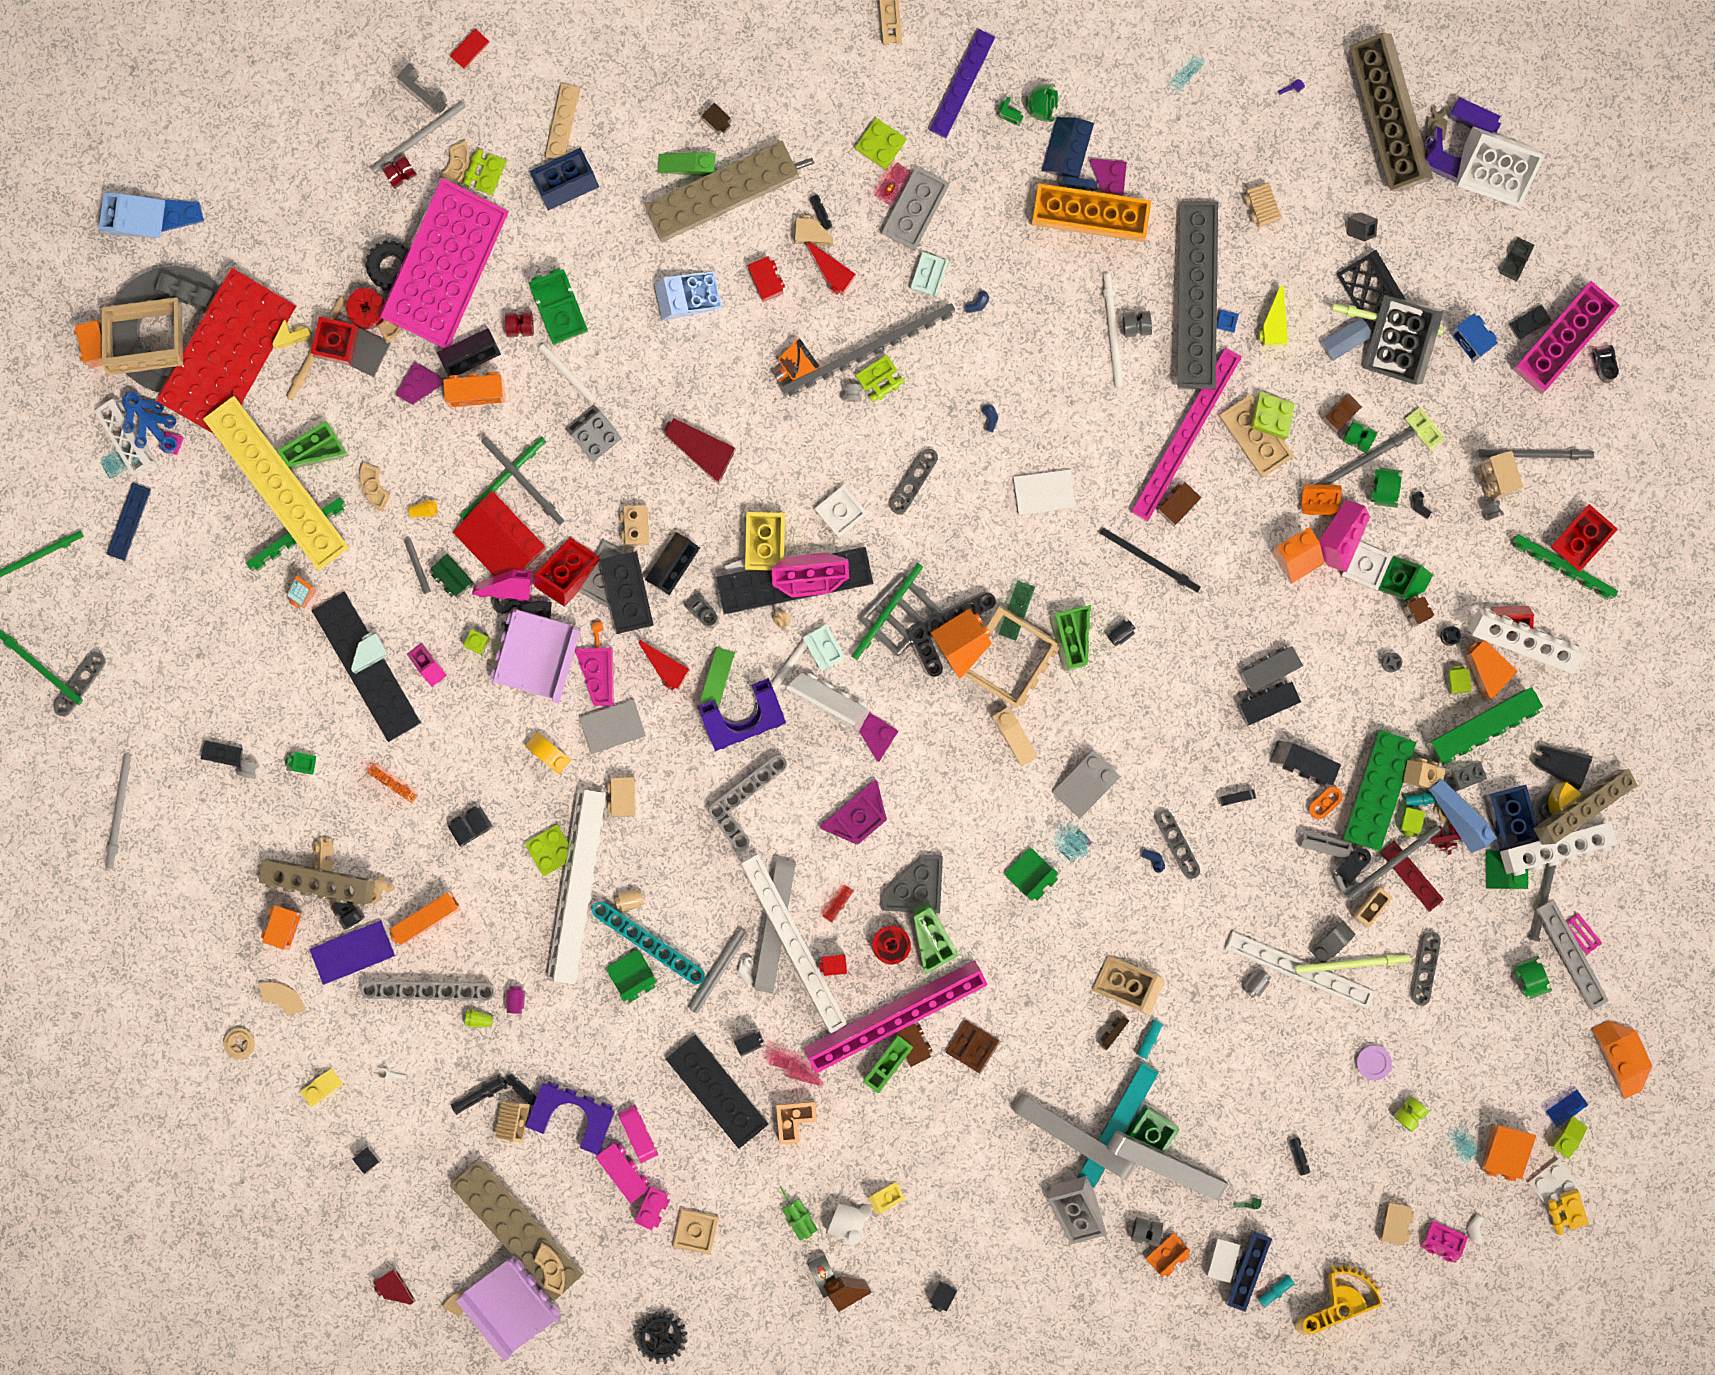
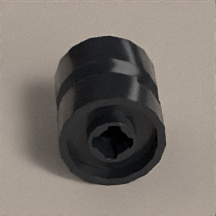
M336 902L330 906L333 914L340 918L338 922L343 930L352 927L365 918L361 909L356 908L353 902ZM349 907L351 911L344 914L343 910Z

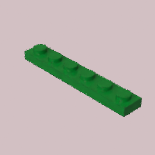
M339 497L321 511L328 519L332 515H340L344 512V507L347 505ZM288 533L245 564L251 571H259L266 566V561L269 559L275 560L281 556L282 550L286 547L287 549L294 547L297 542Z
M1519 534L1511 542L1515 544L1514 548L1518 551L1531 553V557L1538 562L1545 561L1550 569L1557 572L1561 570L1565 573L1564 576L1572 581L1577 579L1582 582L1581 586L1588 590L1594 589L1598 591V595L1606 600L1615 598L1619 592L1583 570L1578 572L1567 561Z

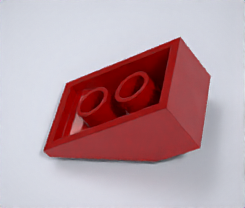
M1588 504L1571 521L1552 544L1551 548L1578 572H1581L1618 528L1593 506Z
M570 537L534 574V587L565 607L581 589L599 562L600 556Z

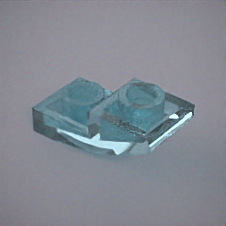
M131 445L127 446L123 450L125 452L130 453ZM115 452L100 462L109 479L128 470L119 452ZM133 456L132 465L135 466L141 461L138 457Z

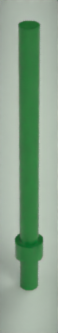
M542 436L531 447L528 446L524 453L513 463L517 470L529 458L532 459L537 454L536 451L546 443ZM506 470L459 517L464 521L481 501L492 491L495 492L512 474Z
M79 530L69 536L65 535L59 538V541L0 569V578L62 547L65 549L71 546L72 542L84 537L83 532Z
M919 563L915 565L866 636L860 639L858 647L851 655L852 658L858 660L864 650L870 647L872 644L871 640L923 569L922 565Z
M0 629V639L8 649L14 650L78 706L83 702L80 696L18 645L16 639L8 636Z

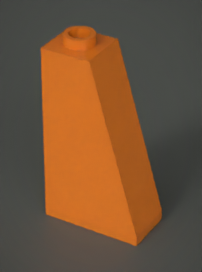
M447 892L390 928L392 931L390 936L395 944L403 945L460 911L461 908L453 894Z

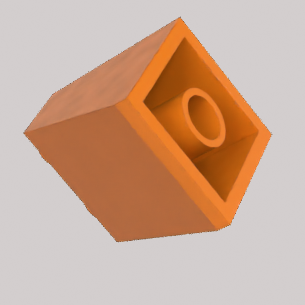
M1310 527L1272 550L1273 555L1291 584L1324 565L1320 542Z
M970 608L931 632L938 647L959 679L964 676L992 644L989 639L991 633L985 625L983 627L980 625L983 621L978 613L974 615Z
M1485 640L1473 642L1466 649L1468 653L1465 658L1481 697L1485 702L1495 697L1518 671Z
M1492 1124L1481 1169L1486 1170L1485 1174L1497 1177V1174L1505 1175L1504 1179L1516 1182V1178L1522 1179L1536 1135Z

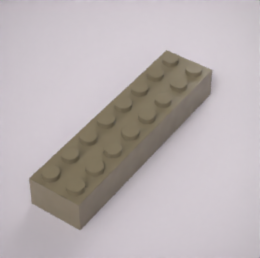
M1380 33L1350 45L1349 48L1390 191H1402L1432 180V172L1429 162L1426 160V151L1392 34Z
M782 140L645 204V208L663 243L799 179V173Z
M481 1158L450 1185L516 1259L522 1261L524 1269L534 1276L536 1282L553 1301L561 1295L544 1288V1272L534 1262L541 1243L546 1244L555 1251L563 1264L565 1272L563 1293L584 1274V1271Z

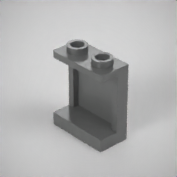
M408 63L397 76L400 85L433 114L436 115L438 112H443L447 107L446 102L448 101L444 92L440 90L434 98L414 83L419 75L416 69Z

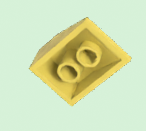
M747 512L745 570H771L772 566L784 559L785 513Z

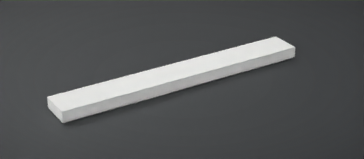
M1233 931L1225 948L1228 951L1365 1009L1369 1008L1375 991L1328 971L1296 973L1295 966L1308 965L1309 963Z

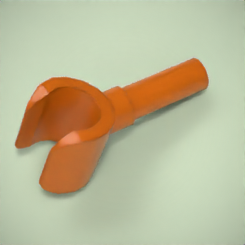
M598 621L592 625L595 636V648H600L598 632L604 631L602 622Z

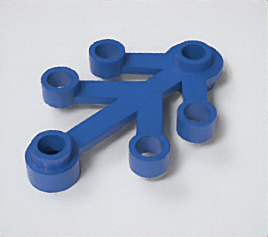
M134 392L126 393L122 398V405L127 409L126 420L122 430L127 434L133 432L135 428L133 423L135 412L139 417L138 436L134 441L137 448L145 447L147 444L146 429L148 428L160 442L161 450L166 454L173 453L177 447L176 440L172 437H165L155 423L164 424L166 428L172 429L176 424L175 417L155 415L162 413L164 410L163 405L158 402L142 400ZM128 400H132L134 404H130ZM158 405L161 409L158 410L155 408V406ZM142 408L152 409L155 414L146 413ZM167 420H171L173 424H168ZM126 425H130L132 429H127ZM138 440H142L144 444L138 443ZM164 445H169L171 449H167Z

